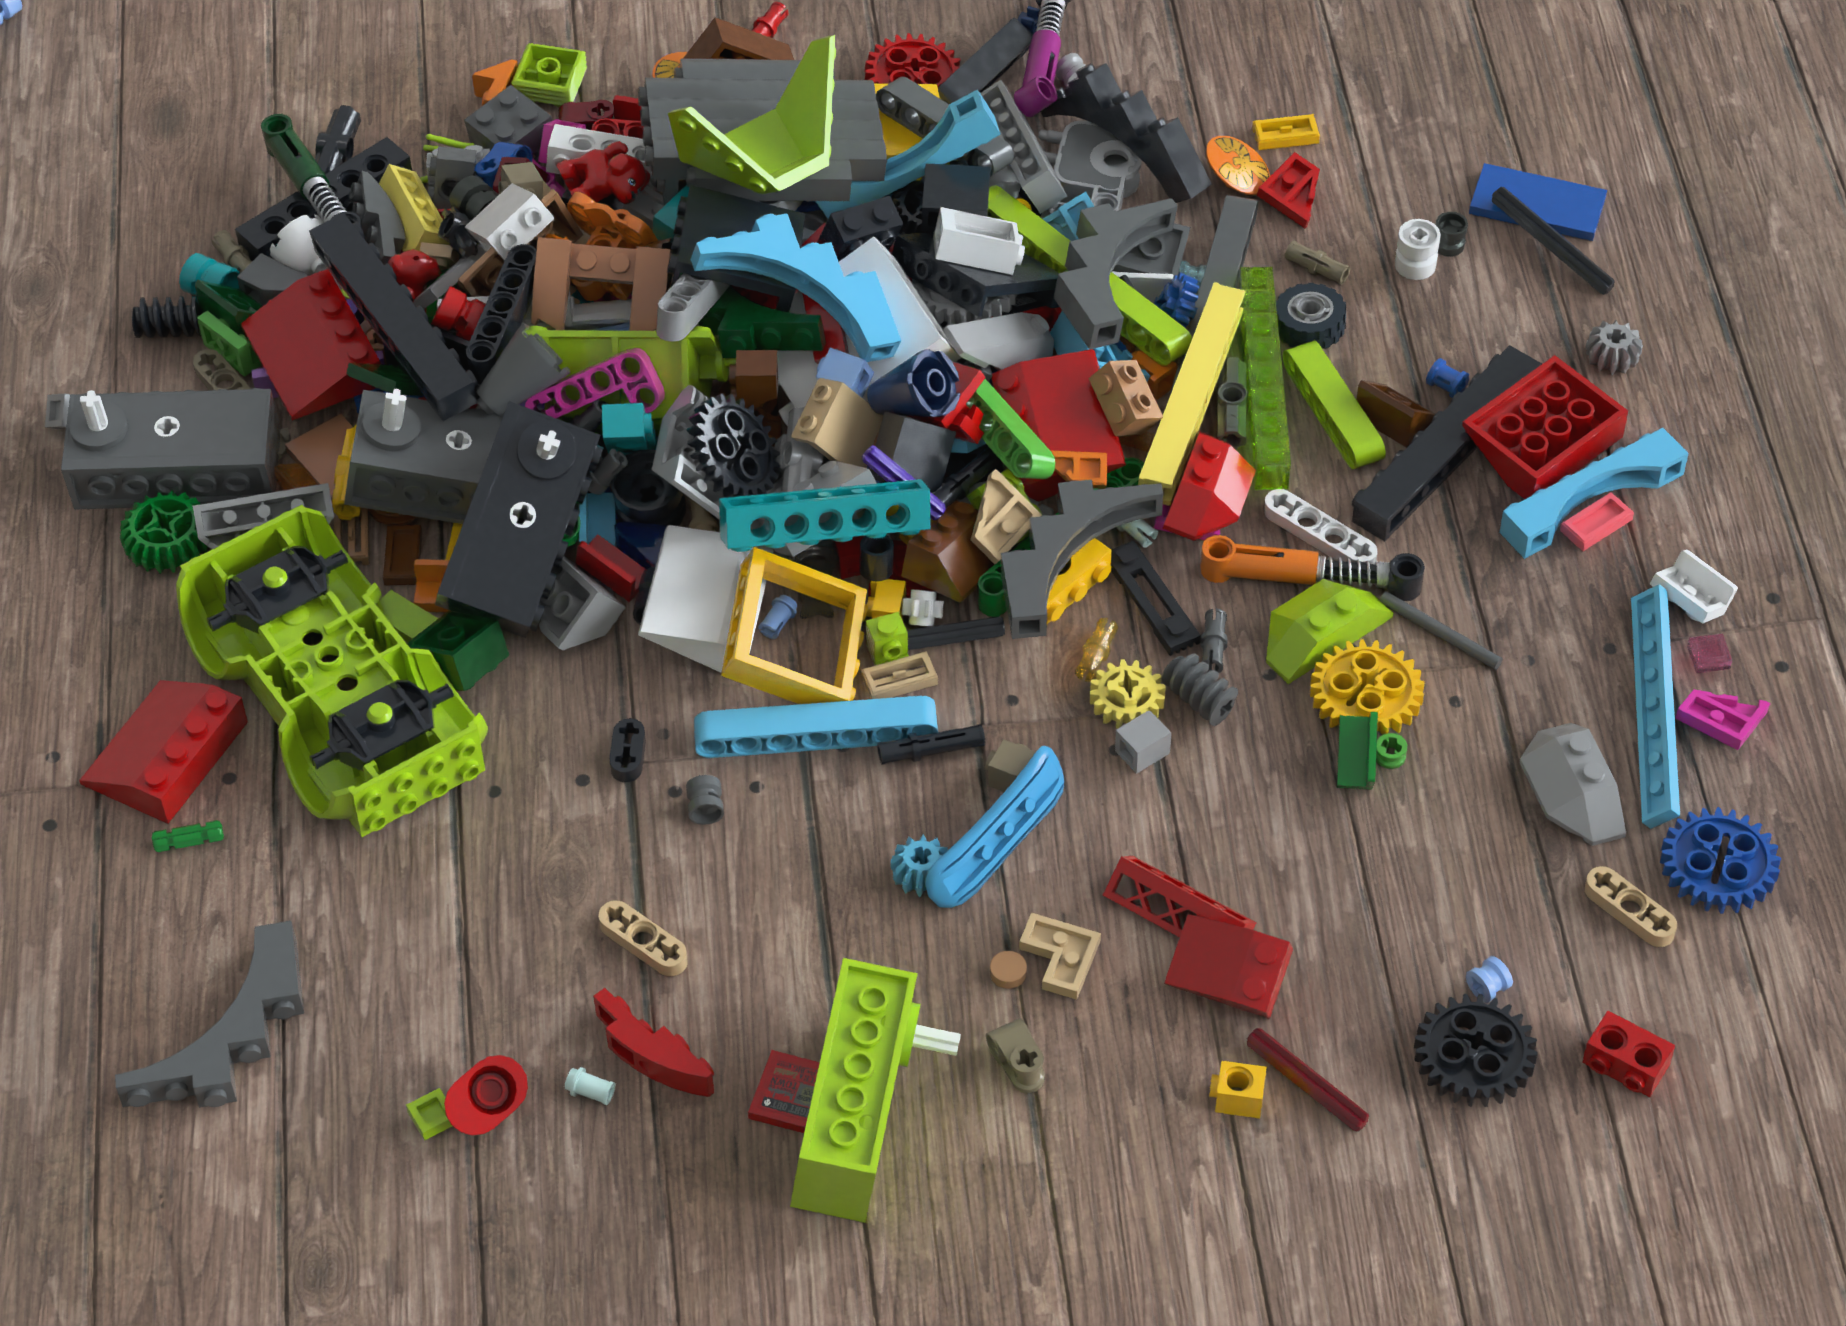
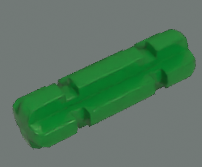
M219 820L205 822L206 826H201L198 823L171 828L172 832L168 833L166 829L154 831L152 833V844L156 852L170 850V846H175V849L204 844V840H209V843L222 841L224 838L222 824Z

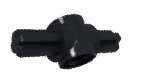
M452 207L450 210L444 209L442 212L444 219L439 227L438 236L449 242L451 247L459 251L463 257L476 256L478 253L476 247L478 242L465 228L470 222L468 216L460 213L456 207Z

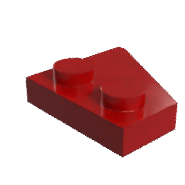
M1294 152L1258 188L1257 196L1305 229L1310 221V213L1320 169Z

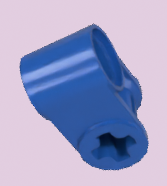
M507 142L496 143L492 150L476 164V174L482 177L483 181L493 190V183L502 157L527 158L533 162L532 151L528 146Z

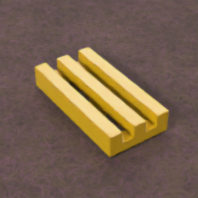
M1314 114L1256 120L1252 124L1258 150L1319 144L1320 134Z

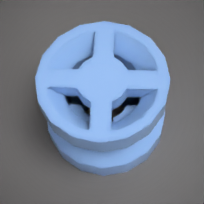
M1490 956L1484 960L1482 967H1474L1466 973V982L1470 990L1476 997L1482 994L1485 1003L1493 1000L1496 997V992L1505 991L1513 984L1508 968L1495 956Z

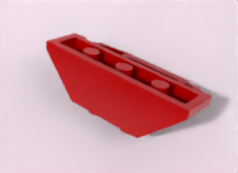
M1198 431L1162 529L1195 541L1203 537L1204 534L1217 531L1237 522L1256 470L1230 443Z

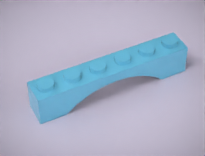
M977 89L949 104L938 124L919 143L905 152L887 159L884 181H852L850 201H816L825 216L829 218L831 213L880 199L897 189L904 188L907 184L925 175L926 164H946L1001 135L995 116Z
M1664 428L1651 434L1647 433L1640 437L1638 441L1625 448L1620 447L1616 449L1611 455L1602 460L1591 462L1579 472L1564 476L1556 484L1546 489L1537 490L1531 497L1519 503L1510 504L1503 511L1499 533L1525 559L1550 546L1562 520L1575 507L1587 499L1604 492L1622 488L1642 487L1658 489L1684 475L1689 453Z

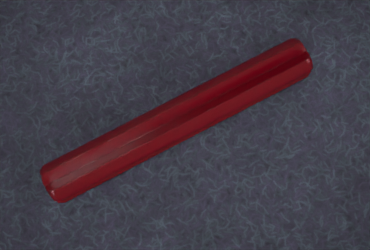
M1256 1028L1249 1034L1247 1038L1248 1047L1353 1131L1359 1132L1365 1127L1369 1119V1114L1263 1029Z

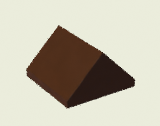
M1361 380L1358 385L1356 400L1375 429L1406 448L1411 444L1416 433L1420 430L1424 431L1431 424L1435 413L1386 384Z

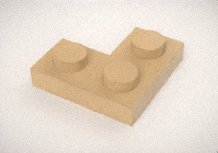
M1031 913L1019 941V950L1051 959L1042 980L1043 990L1077 1000L1100 944L1101 933Z

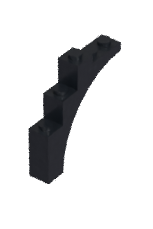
M1090 63L1076 71L1077 77L1068 82L1066 88L1060 87L1056 89L1057 100L1041 111L1043 118L1055 115L1073 116L1092 122L1112 133L1147 165L1162 185L1169 199L1172 198L1175 203L1191 199L1212 185L1179 118L1165 121L1164 117L1157 119L1142 90L1132 94L1128 90L1121 92L1107 63L1096 67Z

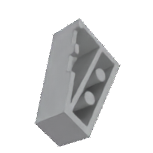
M829 461L823 464L818 469L819 473L811 479L798 483L793 488V491L876 484L877 482L868 468L839 461ZM864 508L856 510L853 514L852 519H859L856 513L863 510ZM832 512L823 513L818 522L828 521ZM798 515L789 516L784 525H793L797 521ZM758 518L759 522L761 523V526L763 525L765 518ZM799 542L786 543L782 548L774 549L778 553L794 557L813 545H802Z

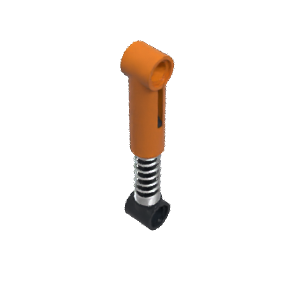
M1214 535L1208 537L1203 542L1200 570L1205 579L1214 583H1222L1233 577L1314 585L1322 579H1330L1333 582L1340 580L1341 584L1344 581H1349L1350 585L1353 582H1358L1360 586L1362 583H1368L1369 587L1372 584H1377V588H1386L1390 594L1403 601H1411L1416 599L1421 593L1425 566L1421 558L1410 553L1399 554L1390 560V563H1384V561L1378 563L1376 561L1374 564H1370L1368 560L1365 563H1360L1359 559L1354 563L1349 558L1346 562L1341 561L1340 557L1337 561H1333L1331 556L1326 560L1325 556L1318 555V551L1234 544L1226 536Z

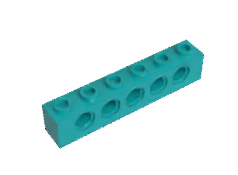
M921 479L719 498L720 538L727 549L745 552L751 550L752 546L765 545L767 548H782L786 543L799 542L802 545H814L819 543V540L824 539L846 542L852 540L854 536L866 535L869 538H883L886 536V533L895 532L903 535H915L920 530L931 529L930 489ZM899 505L898 511L894 515L886 516V512L891 506ZM866 508L861 518L852 519L856 510ZM832 512L828 521L818 522L823 513ZM798 515V519L793 525H784L789 516ZM765 518L760 528L750 529L754 520Z

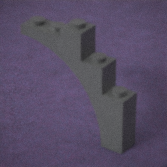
M1172 198L1115 211L1109 203L1080 211L1076 232L1079 239L1069 242L1065 263L1068 271L1058 274L1054 299L1089 350L1119 342L1124 317L1114 301L1109 283V275L1118 261L1133 247L1151 237L1173 231L1178 206Z
M1073 480L1058 483L1057 507L1059 515L1030 517L1029 541L1031 550H1015L1001 553V579L1012 639L1046 636L1047 603L1053 584L1059 572L1070 558L1089 541L1112 528L1126 523L1162 516L1163 489L1161 483L1118 488L1109 487L1098 490L1093 489L1092 480Z
M292 921L255 926L254 953L248 975L234 1002L221 1019L205 1034L171 1057L145 1068L115 1075L116 1089L122 1107H142L152 1102L164 1100L178 1101L194 1095L196 1096L199 1108L206 1106L219 1107L225 1103L237 1101L234 1063H252L259 1059L271 1057L267 1020L275 1018L288 1019L294 1015L304 1014L297 940Z

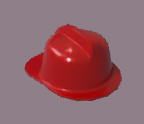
M503 1055L488 1056L475 1064L456 1080L447 1091L444 1106L445 1115L450 1124L459 1132L471 1136L485 1134L498 1126L521 1105L526 1097L528 1082L527 1075L522 1066L514 1059Z

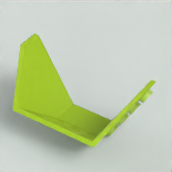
M835 35L818 38L810 43L775 109L724 135L692 107L669 112L668 117L680 161L743 186L758 194L781 191L829 166V158L831 156L830 132L833 122L832 93L835 87L833 79L834 60L836 57Z

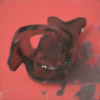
M833 542L831 547L814 545L794 557L787 555V558L832 576V572L839 562V553L835 542ZM810 555H820L825 558L801 562L803 558ZM797 592L798 600L802 603L800 618L807 619L816 615L827 618L834 617V611L829 603Z

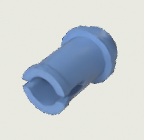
M780 595L773 599L771 610L758 626L761 629L760 632L770 639H776L787 621L796 616L797 603L787 595Z

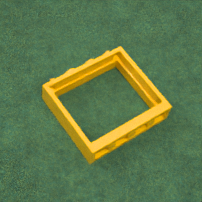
M754 547L740 565L721 676L796 704L853 701L856 689L852 687L853 679L860 666L857 652L864 639V632L861 631V626L868 612L867 604H865L867 589ZM762 579L846 610L834 686L749 655Z

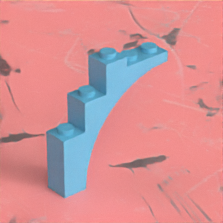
M767 214L756 219L751 233L740 231L729 237L718 239L716 237H708L696 243L690 259L694 271L729 269L748 271L772 277L798 289L819 303L837 320L853 342L861 359L871 362L894 357L901 343V338L876 271L867 273L856 271L844 277L831 242L825 244L809 243L802 248L799 247L788 214L777 216Z

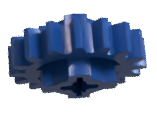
M1181 272L1178 276L1174 275L1172 282H1168L1164 286L1163 291L1155 298L1153 304L1186 328L1191 319H1194L1198 309L1195 307V302L1198 299V295H1195L1199 289V286L1196 285L1198 280Z

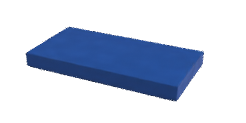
M1484 163L1470 204L1469 214L1519 225L1492 202V194L1498 188L1505 187L1559 234L1593 241L1606 200L1607 190Z

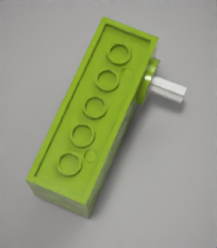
M843 958L798 1159L790 1207L866 1222L898 1066L908 1067L912 1047L956 1056L961 1034L917 1025L921 1004L912 1002L918 973Z

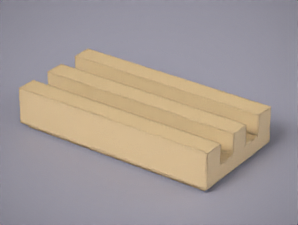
M927 651L861 669V678L865 682L867 692L870 693V699L892 698L938 685V676ZM923 665L925 666V667H921V668L914 669V670H911V671H907V672H906V670H908V669L916 668V667L923 666ZM893 674V676L873 681V679Z

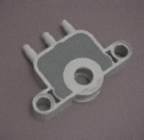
M1074 121L1068 124L1063 132L1054 130L1039 131L1038 138L1040 140L1060 144L1058 154L1044 151L1049 163L1054 166V172L1067 195L1060 202L1067 203L1086 191L1094 206L1109 203L1115 211H1119L1122 208L1123 198L1135 193L1139 187V170L1141 169L1142 160L1126 144L1107 130L1089 121Z

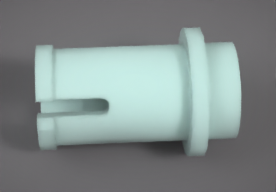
M1143 519L1117 527L1119 531H1126L1144 548L1153 542L1144 536L1143 532L1153 539H1156L1158 535V530L1151 527Z
M580 1067L578 1070L572 1068L565 1082V1089L570 1091L571 1096L575 1097L579 1094L602 1102L605 1105H608L611 1101L616 1086L615 1082H609L586 1073V1069Z

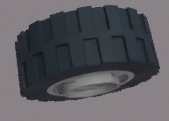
M1301 283L1295 287H1289L1278 296V301L1275 303V332L1283 343H1287L1292 348L1312 341H1317L1321 348H1329L1330 345L1336 344L1339 338L1344 335L1346 329V302L1343 301L1342 295L1338 294L1332 287L1328 288L1323 284Z

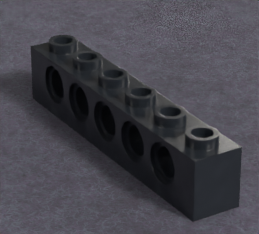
M386 137L325 175L329 180V187L339 202H341L347 212H352L353 201L349 200V192L352 183H357L362 171L368 172L379 183L389 164L411 171L412 166L410 156ZM299 191L237 227L235 232L238 245L245 247L252 261L261 253L272 258L270 256V247L272 243L276 247L281 240L277 236L281 229L300 216L307 215L310 219H313L318 213L310 201L303 198Z

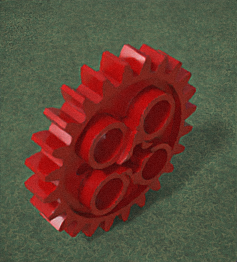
M907 33L906 39L902 40L897 34L895 35L894 42L885 38L883 46L876 44L874 52H869L868 60L865 62L864 80H873L874 84H889L899 77H906L916 84H937V88H939L944 81L960 68L961 59L954 58V50L945 51L946 43L943 42L935 45L934 37L930 38L927 42L924 41L923 34H920L917 39H913L912 35Z

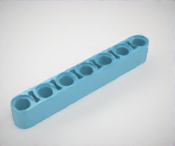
M927 696L713 710L701 712L694 718L695 750L698 755L705 758L877 746L878 742L907 738L908 734L916 733L917 736L938 732L936 705L934 700Z

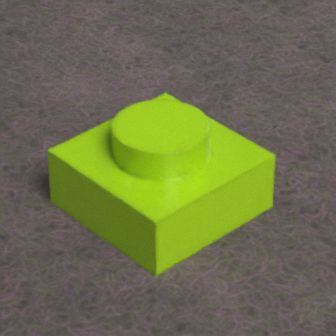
M440 1088L406 1104L407 1112L424 1141L452 1127L445 1115L444 1101L446 1097Z

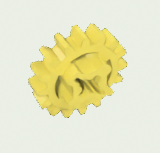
M1122 659L1119 667H1115L1112 663H1107V672L1097 671L1096 679L1091 680L1090 704L1094 705L1095 715L1103 714V723L1107 724L1114 720L1118 729L1123 723L1130 722L1146 711H1151L1158 718L1159 709H1164L1166 686L1161 684L1160 674L1152 675V666L1148 665L1141 669L1139 668L1138 660H1135L1132 666H1127L1125 659Z

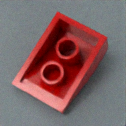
M1188 914L1164 984L1270 1019L1293 952V947L1289 941L1271 935Z

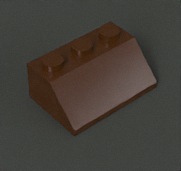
M957 500L951 504L939 519L930 522L931 529L921 530L908 541L901 576L960 603L978 588L979 578L995 565L971 541L979 510L968 503Z

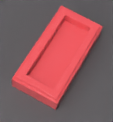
M1610 492L1561 523L1560 531L1579 549L1585 551L1632 521L1634 512Z

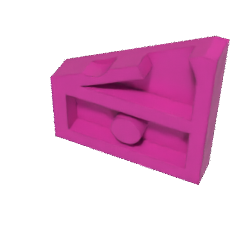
M1693 689L1678 708L1675 719L1739 750L1767 714L1770 703L1759 700L1757 706L1737 703L1738 696L1715 695L1711 692Z

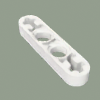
M1276 489L1266 495L1265 516L1278 526L1329 557L1331 556L1336 561L1340 557L1341 561L1344 562L1348 558L1354 563L1357 559L1360 560V563H1365L1367 560L1370 564L1376 562L1377 547L1369 539L1289 491ZM1310 518L1316 524L1304 527L1298 523V520ZM1334 534L1340 536L1343 541L1336 544L1330 543L1325 537Z

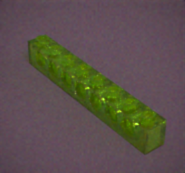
M1240 267L1239 289L1245 291V296L1240 306L1244 308L1240 321L1243 356L1246 363V389L1253 468L1256 470L1254 475L1255 490L1289 489L1291 457L1273 267Z

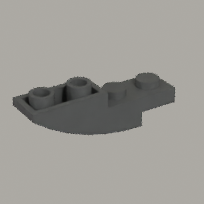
M362 171L357 183L353 182L351 185L349 200L353 201L352 212L360 217L367 244L372 242L381 257L380 261L385 265L392 256L400 254L406 240L404 228L397 210L387 193L368 172Z

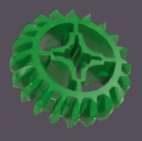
M171 490L168 495L163 496L158 491L157 496L154 498H149L145 495L143 503L134 502L133 510L125 511V520L120 521V541L128 559H132L136 567L143 565L147 572L156 568L159 574H161L164 569H170L174 573L176 567L190 561L194 557L200 556V554L206 553L208 546L198 539L193 506L200 505L197 498L190 499L185 492L177 496Z

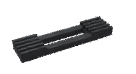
M1133 540L1111 549L1112 574L1119 584L1125 587L1152 626L1153 633L1169 656H1172L1174 651L1179 653L1181 648L1184 651L1187 649V646L1191 648L1194 643L1196 645L1200 644L1201 635L1136 542ZM1137 574L1145 577L1171 617L1162 620L1134 578H1137Z

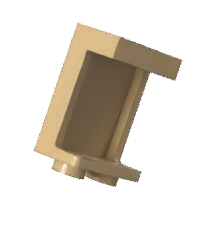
M819 378L791 437L796 441L810 444L830 461H839L867 468V465L862 460V455L874 444L884 415L875 413L868 402L843 382Z

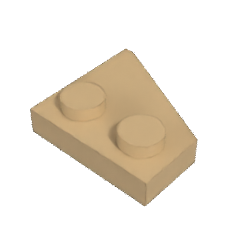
M997 469L988 475L971 541L994 564L1001 560V553L1008 552L1029 530L1030 517L1042 516Z

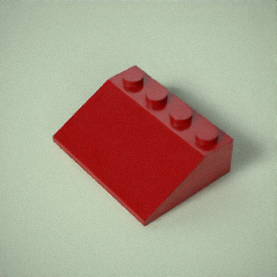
M328 269L297 280L241 323L246 337L292 421L360 395L363 390L370 391L376 388L346 374L349 363H381Z
M1093 349L1021 361L992 374L991 379L994 389L1050 451L1107 453V473L1126 466L1119 437L1114 435L1088 379L1100 369L1096 353ZM1055 470L1047 479L1019 478L1023 483L1025 494L1038 502L1058 493V483L1066 482Z
M1554 355L1465 419L1462 426L1506 485L1522 498L1527 499L1537 490L1546 489L1556 484L1566 475H1573L1623 438L1628 410Z
M160 680L79 780L80 784L169 824L248 723L242 697L213 684Z

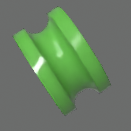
M1387 733L1380 736L1377 740L1376 762L1388 769L1402 766L1406 760L1408 746L1406 740L1395 733ZM1388 748L1396 749L1394 754L1386 753Z

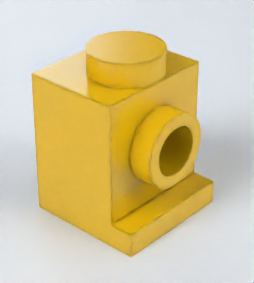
M892 579L871 581V596L868 597V612L866 616L873 619L899 612L903 620V615L901 614L903 598H906V581Z

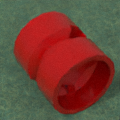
M449 286L431 325L447 332L455 330L456 336L470 341L486 303L476 298L469 301L467 300L466 293Z

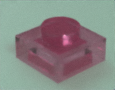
M1723 633L1689 638L1687 648L1696 673L1731 668L1732 658Z

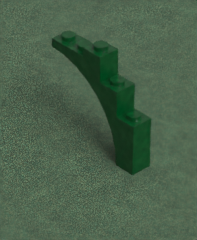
M731 285L698 322L699 326L708 327L714 336H719L723 358H736V350L823 351L826 345L821 315L795 314L774 310L752 302L739 294Z

